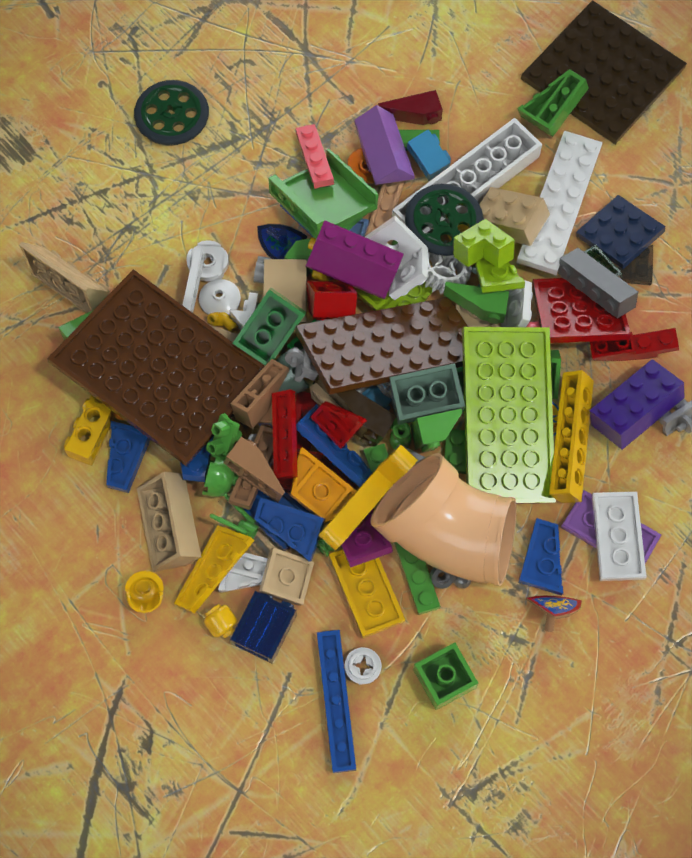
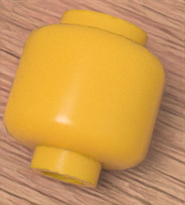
M218 603L204 614L206 617L203 623L213 637L223 636L227 638L236 631L234 626L238 620L227 605L221 606Z

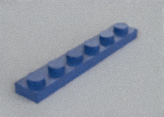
M340 630L317 632L333 773L356 771Z

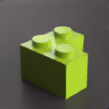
M484 219L454 237L453 257L467 267L484 258L495 267L500 268L514 259L515 239L487 219Z

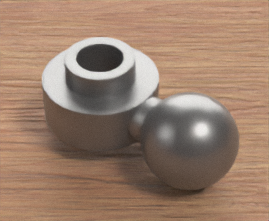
M433 568L430 573L432 583L440 589L447 588L452 583L461 589H465L471 584V580H466L444 572L445 574L442 577H438V574L443 571L437 568Z

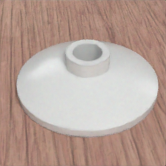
M224 279L208 282L199 293L200 307L207 315L214 312H225L230 315L229 310H237L241 301L237 286ZM218 293H222V294H223L221 297H216V296H215V295L218 294Z

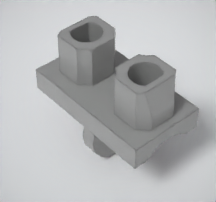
M294 347L286 352L285 361L292 367H296L294 380L301 382L305 377L314 381L318 373L305 349L299 350L297 347Z
M683 399L673 407L675 410L673 413L668 411L658 420L663 425V433L666 436L676 430L678 432L685 430L687 433H691L692 400L688 402Z

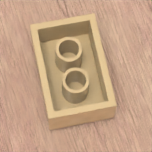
M494 187L489 188L479 204L484 219H487L515 239L516 243L528 246L532 245L550 215L544 198Z

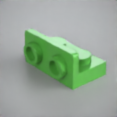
M452 429L445 439L444 458L459 474H466L465 430Z

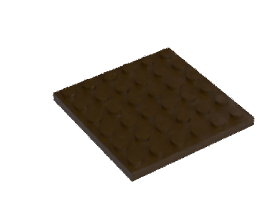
M592 0L522 73L521 80L541 93L549 87L550 83L569 69L585 78L589 89L570 114L616 145L685 69L687 63Z

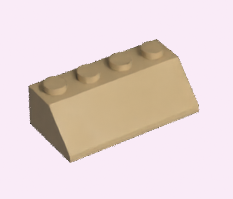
M162 472L138 487L137 493L152 572L185 566L201 558L186 480H183L182 474Z

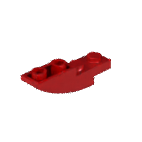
M676 328L636 335L630 332V340L590 342L592 359L597 361L642 360L656 358L661 353L679 351Z

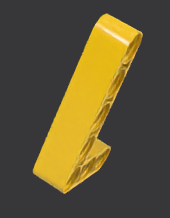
M400 445L376 468L318 536L336 551L393 484L402 478L415 465L418 459Z

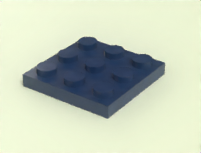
M617 195L576 232V237L624 269L665 232L666 226L620 195Z

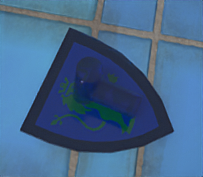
M266 224L257 226L260 244L271 259H285V255L296 241L308 238L302 232L286 225Z

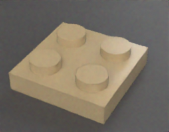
M274 547L271 548L259 592L299 606L303 605L314 562Z

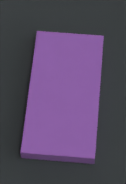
M583 490L582 502L574 504L561 528L597 549L592 494ZM641 523L646 563L661 534Z

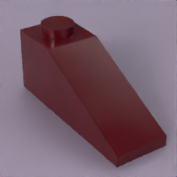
M436 90L378 103L379 107L394 115L395 121L418 125L435 124L438 121H442L443 109Z

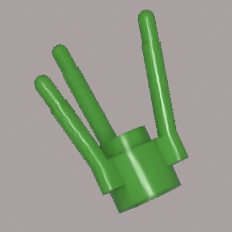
M228 494L223 495L229 502L230 496ZM232 505L247 519L246 521L241 520L238 525L210 514V518L236 530V532L250 536L252 539H254L258 532L259 526L255 524L256 520L241 507Z

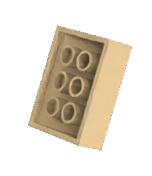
M24 242L19 244L31 274L84 312L88 313L94 310L109 295L110 291L105 285L95 283L89 274L79 272L77 267L70 261L66 263L56 251H49L45 247Z

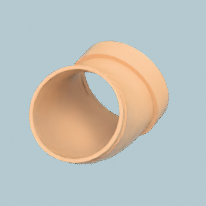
M439 453L423 458L393 484L381 498L373 511L371 525L389 542H397L412 555L434 568L466 580L501 586L507 574L516 526L515 497H503L470 486L458 478V471Z

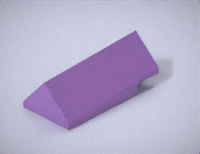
M376 105L356 118L354 123L368 171L372 173L375 185L414 179L415 176L394 115Z

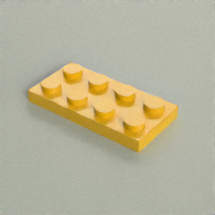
M342 549L329 554L363 639L405 622L404 615L379 557L350 568Z

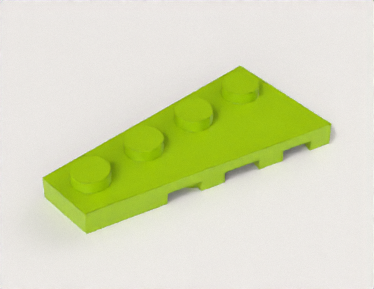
M484 258L475 263L482 293L525 288L524 279L518 276L517 269L510 262L500 268L495 267Z

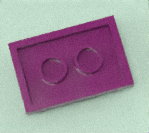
M374 508L341 545L350 568L393 552L391 543L371 525Z

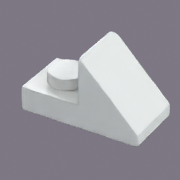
M249 292L248 300L244 301L243 311L229 310L231 319L238 325L240 331L259 305L258 293Z

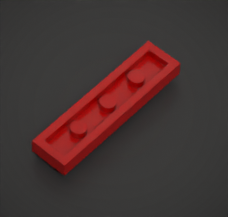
M289 389L272 393L274 474L278 481L298 477L295 391Z

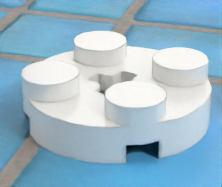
M201 241L197 243L198 246L189 250L186 259L189 271L194 249L202 250L205 260L209 257L213 261L208 265L204 263L201 281H214L223 278L224 273L228 269L229 259L226 250L215 241Z

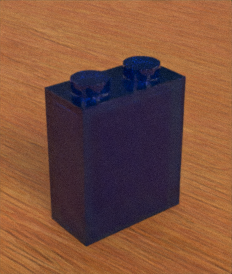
M255 591L230 641L233 646L273 664L297 616V612L291 603L286 601L280 603L274 600V597Z

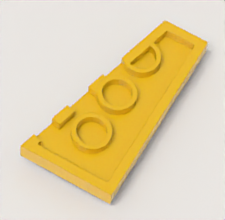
M217 525L201 554V558L198 559L174 604L195 614L255 540L250 536Z

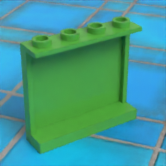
M329 148L326 149V158L334 178V185L314 189L308 168L283 181L276 174L268 178L269 193L316 239L324 220L343 227L376 210L378 205L377 191L371 188L362 177H359L349 165H346Z

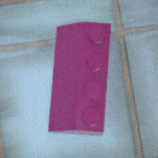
M324 220L306 267L381 299H385L404 254Z

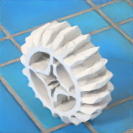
M428 252V279L425 281V288L430 286L432 287V292L439 290L441 295L444 293L446 282L466 285L470 279L472 267L465 266L454 258V255L442 256Z

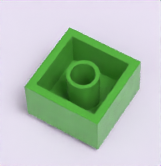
M456 643L414 664L413 671L435 710L475 690L479 684Z

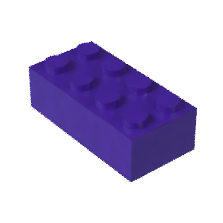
M652 359L589 410L591 426L623 450L685 398L684 382Z

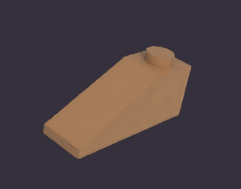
M271 359L231 402L235 419L253 429L267 413L272 403V393L279 391L289 372V367Z
M241 437L227 455L224 464L271 499L279 502L285 491L264 455L253 441Z

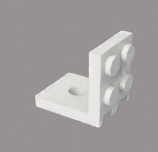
M396 216L365 236L370 240L404 254L389 288V296L392 299L396 300L400 296H405L411 289L423 284L428 279V247ZM390 240H395L398 242V244L389 245L387 242Z

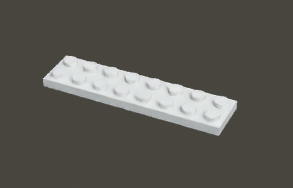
M564 130L540 195L541 198H544L550 215L532 245L522 244L516 263L557 275L560 266L559 260L564 255L603 142Z

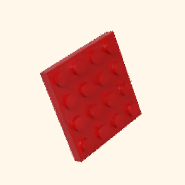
M563 278L533 279L532 287L540 327L550 328V343L630 340L631 333L626 314L617 319Z

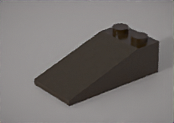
M317 375L313 384L317 383L329 395L321 378ZM355 389L329 395L341 408L367 420L356 433V436L361 438L360 441L370 447L377 446L397 417Z

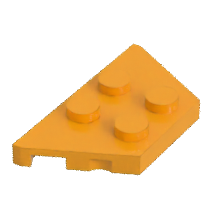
M303 447L300 449L297 458L298 477L293 478L290 496L312 514L325 518L324 523H327L333 519L354 495L356 490Z

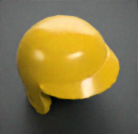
M145 570L134 573L129 577L124 588L126 600L129 606L136 612L148 613L154 611L160 606L163 599V581L157 574Z

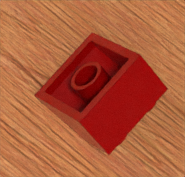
M307 280L308 307L312 317H315L317 320H327L328 318L356 314L357 292L351 285L341 281Z

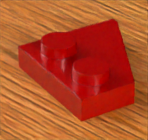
M327 401L322 403L311 416L313 421L340 449L367 422L365 418Z

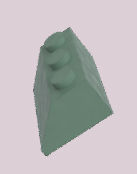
M455 363L389 378L398 425L413 422L419 417L457 409L463 411L465 408Z

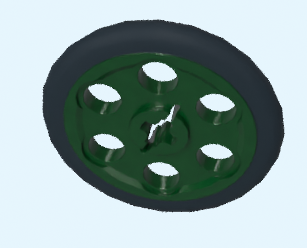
M166 80L150 86L138 98L134 108V120L139 131L149 140L162 145H179L194 139L201 133L209 117V106L203 93L195 86L179 80ZM162 94L170 96L167 100L159 99V96ZM181 96L189 97V100L186 102H181L178 99ZM151 107L157 109L154 114H149L146 111ZM195 111L197 114L195 117L189 118L186 116V113ZM157 123L165 125L160 130L154 128V125ZM176 125L184 126V129L179 132L175 131L173 128Z
M435 184L420 190L410 200L405 212L406 226L428 247V252L442 256L454 255V237L462 233L458 230L459 225L464 224L470 228L484 220L478 201L468 191L452 184ZM439 197H446L449 202L442 205L437 199ZM460 205L465 206L467 212L464 214L458 213L456 207ZM424 206L429 207L431 213L428 215L422 214L420 208ZM441 216H443L444 218L448 217V222H446L445 220L440 221ZM429 225L432 227L433 232L426 234L421 228ZM447 234L452 240L444 243L440 237Z

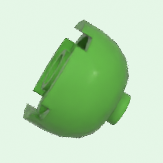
M211 454L212 457H215V460H210L204 483V487H208L207 491L203 490L202 495L222 497L229 493L232 486H235L239 476L224 464L226 457L221 454L216 456Z

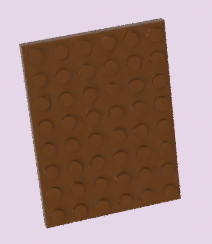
M134 269L47 358L48 363L186 467L214 436L211 429L213 424L218 422L220 414L225 413L228 415V418L233 414L231 402L265 367Z

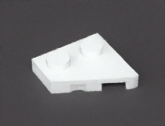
M244 553L220 582L218 591L223 593L261 585L268 558Z

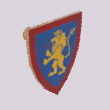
M544 595L526 598L527 601L547 613L544 630L548 632L554 631L555 619L569 617L578 612L582 604V600L562 596Z

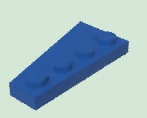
M316 404L296 424V430L301 436L312 443L319 452L325 455L335 467L339 468L351 482L360 487L373 472L355 451H350L347 448V444L340 449L313 421L311 416L319 408Z

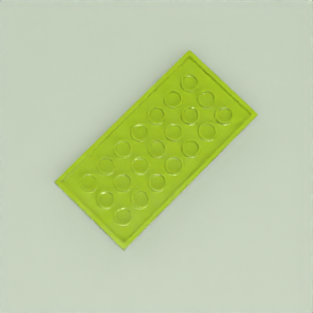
M463 327L466 483L481 491L503 497H515L516 503H555L556 499L549 494L554 456L550 328Z

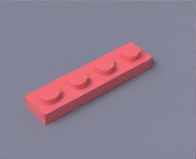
M315 124L295 128L314 189L334 185V178Z

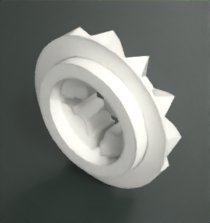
M365 647L354 649L345 660L347 676L351 681L359 685L370 684L378 678L381 672L382 664L380 657L372 649ZM363 657H366V665L371 668L365 669L363 675H361L360 668L355 665L361 664Z

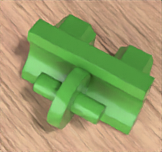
M220 414L218 422L214 423L211 429L214 435L213 441L207 443L206 450L213 456L221 454L227 457L233 449L234 443L242 437V432L239 430L240 424L230 420L227 414Z

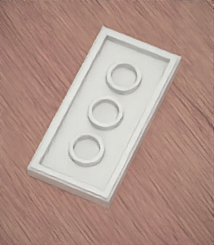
M637 492L592 493L600 581L645 580L647 577Z

